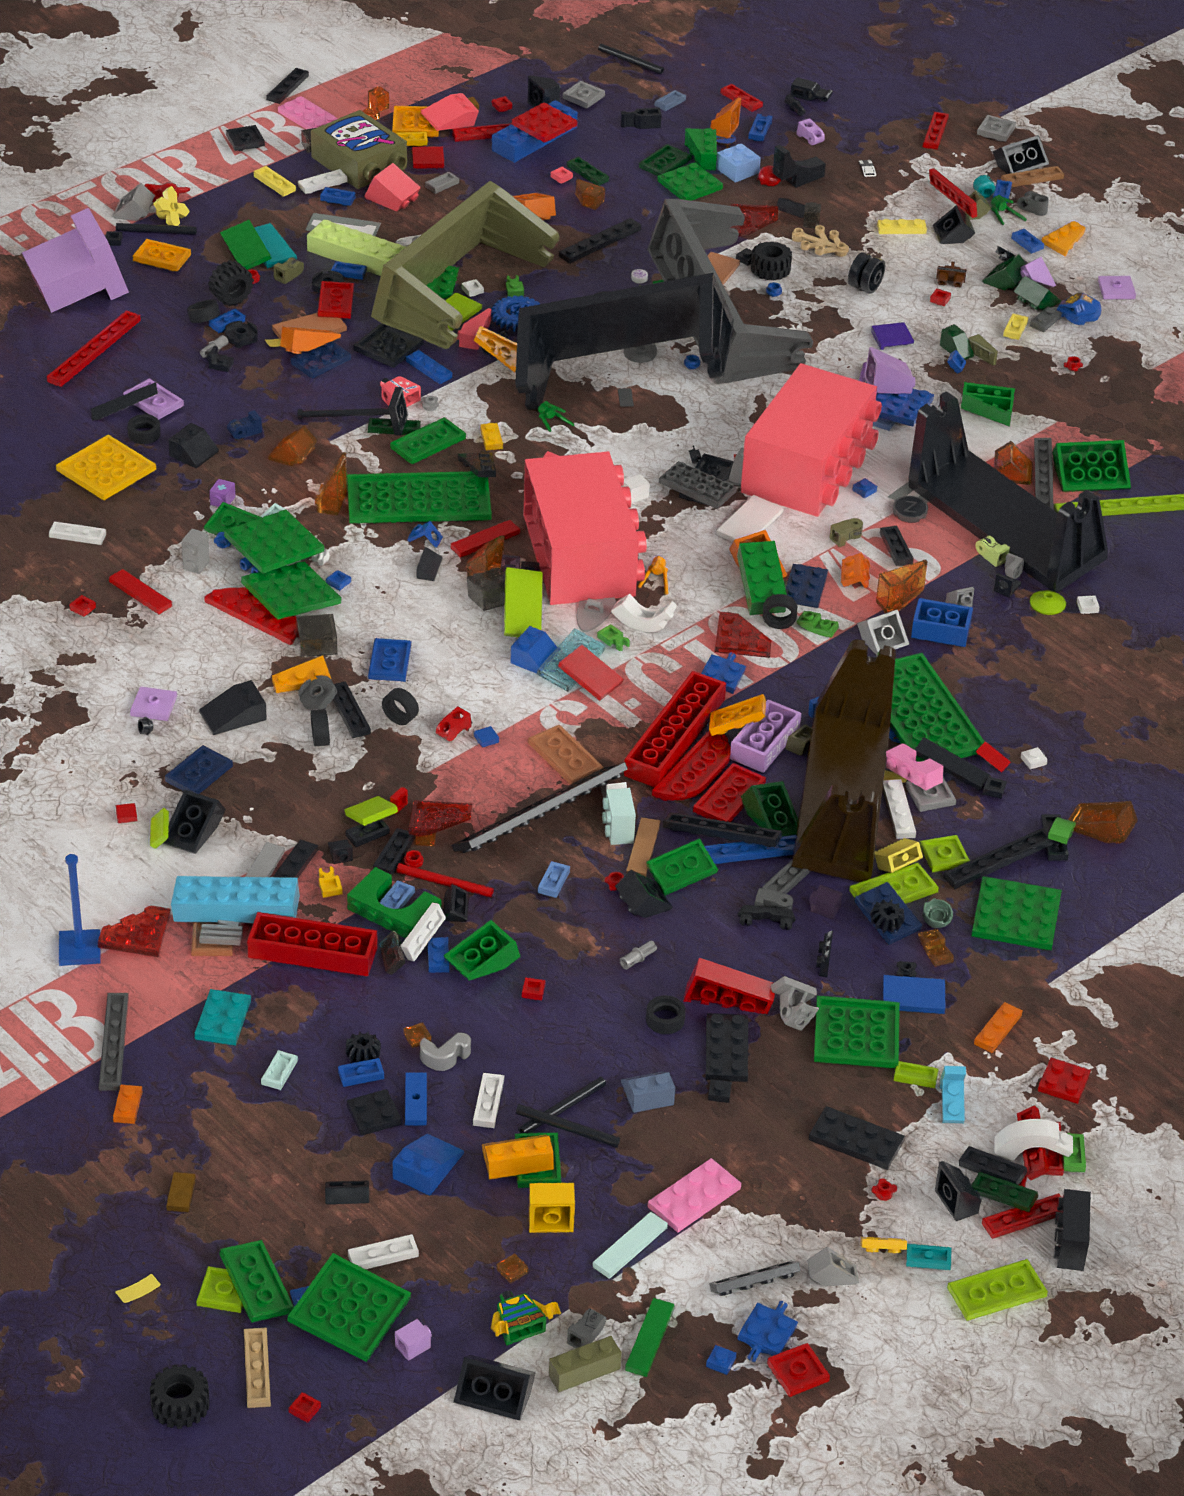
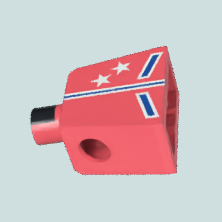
M401 376L392 380L384 378L380 383L382 387V400L388 406L395 387H402L406 407L421 400V386Z

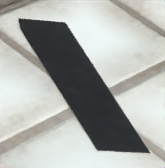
M156 382L91 408L92 421L99 420L158 394Z

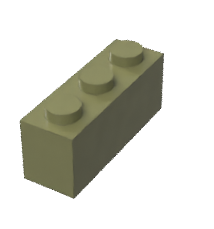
M612 1336L549 1358V1377L558 1393L615 1372L621 1368V1350Z

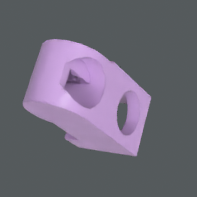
M810 118L798 122L797 135L807 139L810 145H815L825 140L823 131Z

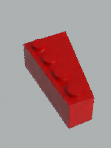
M699 958L687 983L683 1001L691 1003V1000L701 1001L703 1005L716 1003L722 1004V1008L735 1006L740 1007L742 1011L768 1014L774 1002L775 993L771 990L773 982Z

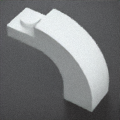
M628 594L617 601L611 612L630 628L642 632H657L662 630L673 617V611L677 605L671 601L659 609H648L640 605L631 594Z
M1044 1119L1021 1120L1006 1126L995 1136V1154L1014 1161L1026 1149L1043 1147L1069 1157L1073 1153V1136L1059 1131V1123Z

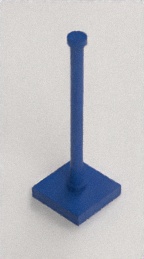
M69 854L65 857V862L68 865L74 930L59 931V966L101 964L100 929L82 930L76 866L78 856Z

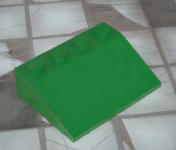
M1124 440L1056 443L1052 455L1062 492L1131 489Z

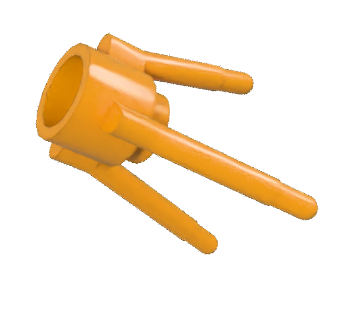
M657 556L653 558L651 566L648 567L645 573V580L640 581L638 588L642 587L651 572L655 575L663 574L665 594L668 595V569L665 567L666 561L663 557Z

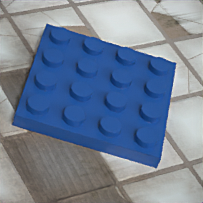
M913 388L912 394L876 393V401L882 403L879 418L912 427L916 424L918 410L925 404L930 405L934 399V394L926 390Z

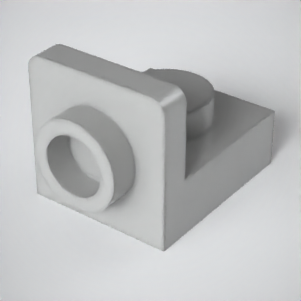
M1008 553L1005 562L1006 576L1017 579L1022 574L1024 559Z

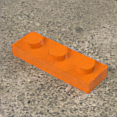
M1004 1002L977 1035L974 1045L993 1053L1021 1018L1023 1010Z

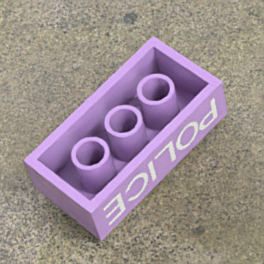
M767 700L765 718L759 722L746 724L731 742L730 759L764 773L786 747L788 736L800 728L801 713Z

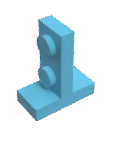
M944 1066L940 1078V1089H942V1123L964 1124V1079L966 1076V1066Z

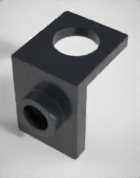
M997 574L994 591L1010 598L1021 586V582L1009 576Z

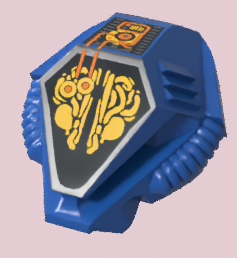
M1081 292L1064 299L1057 308V311L1062 312L1061 317H1065L1077 325H1084L1085 322L1098 320L1102 312L1101 304L1098 300Z

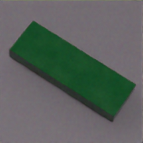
M580 157L567 161L568 168L596 186L609 181L608 175Z
M369 418L368 433L394 434L391 419ZM407 420L402 435H407L420 429L421 421Z
M982 1172L978 1173L971 1184L974 1190L979 1192L980 1196L1026 1212H1030L1039 1197L1038 1191Z

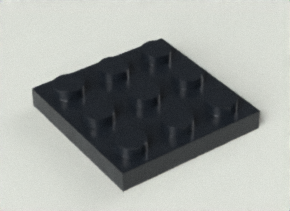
M381 323L353 345V350L395 368L406 359V356L424 345V339Z

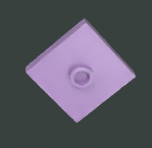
M1098 276L1103 299H1135L1136 292L1130 276Z
M140 686L130 710V715L168 721L177 699V691Z

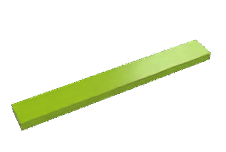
M1184 494L1100 500L1102 516L1184 510ZM1072 502L1073 504H1075V508H1076L1077 505H1078V502ZM1055 503L1054 511L1058 513L1059 509L1066 503Z

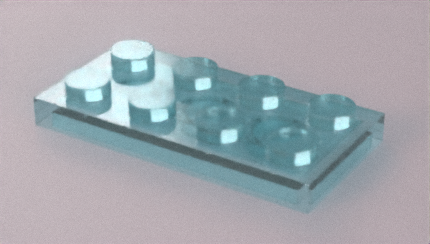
M574 628L538 668L537 675L569 692L577 682L558 667L559 662L581 645L585 646L599 658L605 651L606 645Z

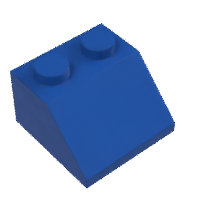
M531 626L511 646V664L542 676L561 656V651L548 634Z

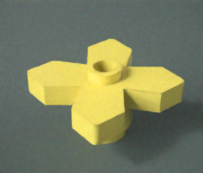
M171 186L163 192L164 198H158L153 205L160 219H166L168 225L178 226L180 224L179 218L186 217L190 211L185 204L177 203V193Z

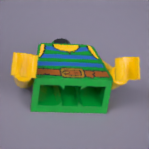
M505 1291L500 1295L501 1302L497 1304V1312L493 1314L491 1330L495 1333L496 1337L499 1334L503 1335L506 1346L546 1332V1317L552 1319L554 1314H561L557 1302H551L545 1306L536 1300H532L527 1294L514 1297L511 1291Z

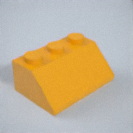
M546 1134L482 1144L489 1179L554 1170L553 1149L550 1137Z

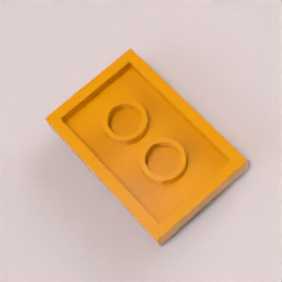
M146 239L133 254V261L178 272L191 256V249Z
M764 694L711 712L709 724L711 735H722L730 729H739L745 724L759 722L765 718L766 698Z

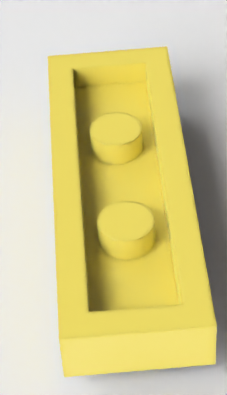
M267 166L254 171L255 178L283 197L296 191V186Z
M884 219L877 222L879 234H926L927 232L925 220Z

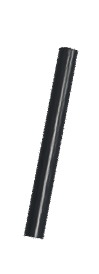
M602 43L598 47V50L658 74L664 72V67Z
M116 223V231L197 234V227Z
M599 1077L544 1112L558 1116L606 1086V1081L603 1077ZM531 1119L518 1127L519 1133H531L544 1123Z
M521 1104L517 1106L515 1113L517 1115L618 1148L621 1138Z

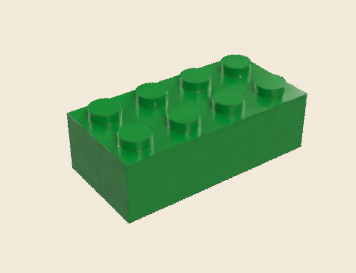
M775 541L739 543L737 559L749 615L763 614V604L767 598L776 594L787 595ZM780 606L773 607L769 612L771 614L784 613L786 608Z

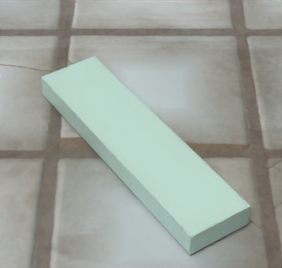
M650 1212L593 1262V1268L610 1279L665 1231L668 1223Z

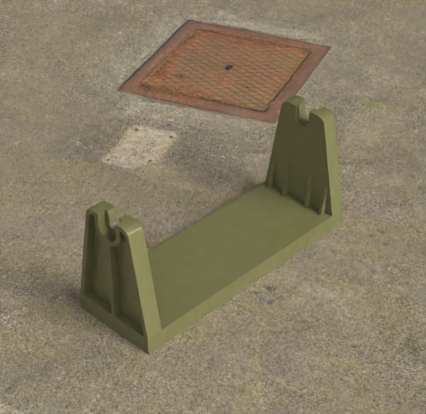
M489 181L383 265L371 317L385 325L448 349L457 341L458 334L451 331L448 326L458 329L462 323V315L426 285L429 282H433L435 277H439L448 266L455 264L479 243L545 267L553 260L554 254L547 251L544 246L553 249L559 241V233L503 188Z

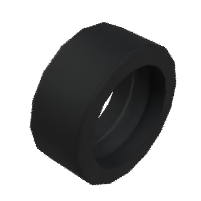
M214 299L199 301L187 308L189 319L192 323L206 322L220 315L217 300Z
M141 414L132 417L128 421V437L134 443L150 444L157 441L161 436L160 421L152 415ZM139 428H151V430H147V431H139V430H137V429H139Z
M785 594L772 595L763 604V620L769 627L774 629L789 628L797 620L798 606L796 601ZM780 606L789 609L791 613L784 617H777L772 615L769 610Z
M394 688L382 700V709L385 715L398 725H407L418 715V703L414 696L405 689ZM395 701L404 707L406 713L397 707Z
M326 709L311 710V729L314 746L330 745Z
M668 995L657 996L647 1004V1025L659 1034L676 1033L684 1026L686 1008L683 1002L676 997ZM661 1010H669L678 1016L667 1020L658 1018L654 1013Z

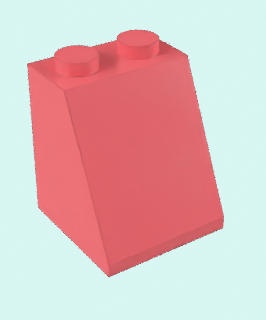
M392 163L374 176L364 197L367 200L398 211L401 208L405 209L410 201L414 202L418 198V192L421 187Z

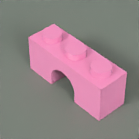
M900 744L886 751V768L922 789L928 790L943 782V766L930 758L922 762H916V750L909 746Z

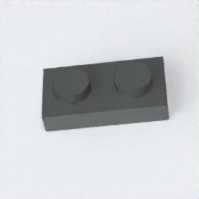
M1047 307L1031 320L1030 327L1045 332L1061 318L1062 312Z

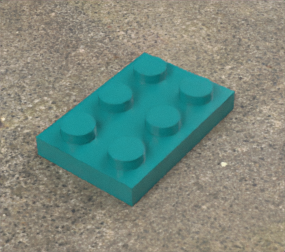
M210 989L195 1031V1040L236 1046L251 1003V995Z

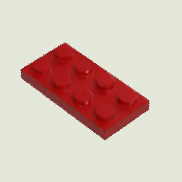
M732 763L693 806V812L708 819L731 822L745 807L741 795L752 785L765 784L766 777Z

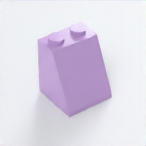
M869 347L864 378L868 384L877 386L876 393L912 394V388L915 387V377L911 374L907 364L882 351Z

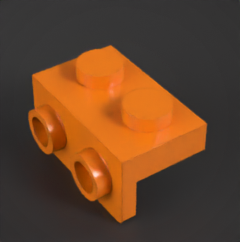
M862 552L842 559L841 583L844 587L857 582H861L864 588L868 587L871 565L869 560L865 559Z

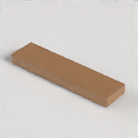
M1058 166L1001 176V180L1012 182V187L1064 179V173Z
M641 817L626 874L633 870L645 877L647 876L648 867L646 862L652 858L661 820Z

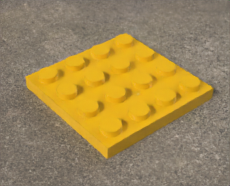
M106 435L56 464V471L102 500L108 499L156 470L154 462L110 435Z

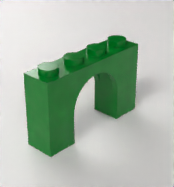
M376 867L347 894L348 910L403 938H407L432 903H437L441 907V899L425 891L408 907L392 909L383 906L380 901L392 888V875Z

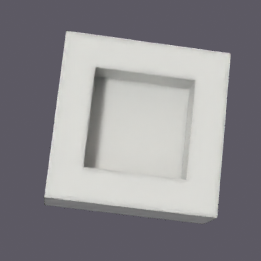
M477 279L462 283V290L469 297L484 293V287Z
M1096 596L1077 597V604L1081 614L1099 613V604Z
M1038 747L1021 752V759L1030 770L1047 765V758Z

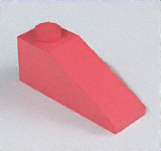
M486 309L463 324L461 330H458L457 333L459 347L479 350L480 345L474 341V338L480 326L486 329L489 328L492 309Z

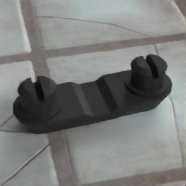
M743 905L738 912L740 917L739 923L743 926L745 923H747V926H750L752 919H770L774 922H780L779 927L784 930L787 927V930L793 928L792 923L796 921L793 911L790 909Z

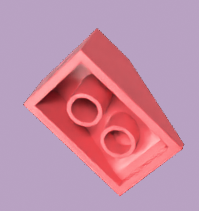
M463 93L451 94L421 110V114L437 131L474 126L479 112Z

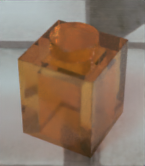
M381 86L368 90V107L376 113L389 109V92Z

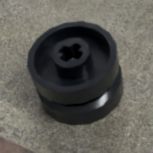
M864 252L859 253L850 267L848 284L857 289L861 288L870 294L874 293L884 277L885 261L877 257L872 258L870 254Z

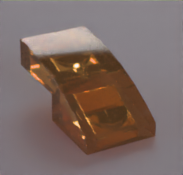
M938 929L919 933L921 944L935 967L954 962V955L945 946V937Z

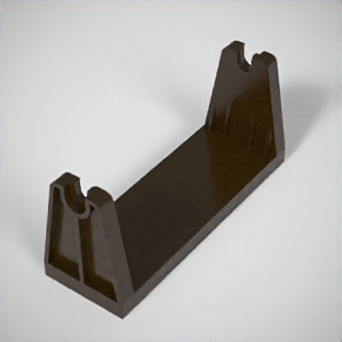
M860 639L851 641L815 706L791 865L792 867L808 869L809 871L857 882L871 879L886 751L891 723L896 650L884 645L883 649L879 650L877 657L867 656L868 646L865 645L864 640Z

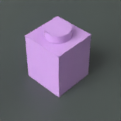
M416 1319L395 1331V1347L409 1361L431 1348V1331L426 1325L423 1326Z

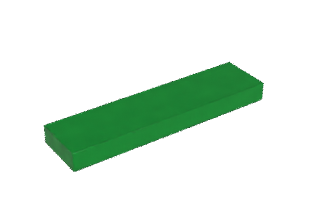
M653 1298L625 1365V1371L645 1377L648 1376L673 1314L674 1303Z

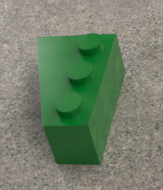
M685 128V146L689 148L690 154H693L695 162L705 170H716V129Z
M964 382L961 409L1010 427L1015 388Z

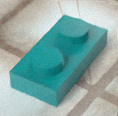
M907 1244L906 1266L951 1270L952 1247Z

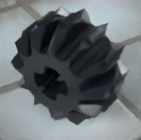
M884 899L880 903L876 902L870 912L871 924L875 925L876 930L882 929L883 934L886 931L892 934L894 930L898 931L904 923V909L899 908V903L893 904L892 899L889 902H886Z
M359 1031L358 1035L352 1034L347 1039L345 1053L350 1063L377 1059L381 1054V1043L376 1038V1034L370 1035L369 1031L362 1034Z

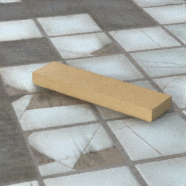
M267 1328L244 1329L247 1408L270 1407Z

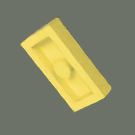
M1013 313L1003 336L1019 340L1028 323V317Z

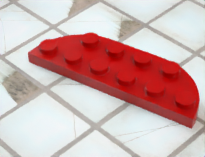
M246 587L215 589L204 596L205 603L288 645H292L298 636L299 626L295 615L277 620Z
M708 731L652 790V796L663 801L684 800L696 797L703 792L730 761L731 747L726 735L716 734L712 736L710 731Z

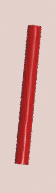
M401 863L397 866L396 872L399 874L448 887L453 884L468 892L490 898L493 895L494 888Z

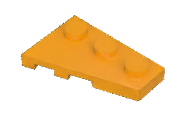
M1072 221L1042 237V242L1049 248L1066 256L1068 250H1071L1074 243L1078 242L1083 236L1086 227Z
M480 326L474 341L515 373L517 343Z
M322 655L272 675V682L275 692L281 693L299 690L304 682L309 679L311 681L317 679L316 676H327L330 679L331 677Z

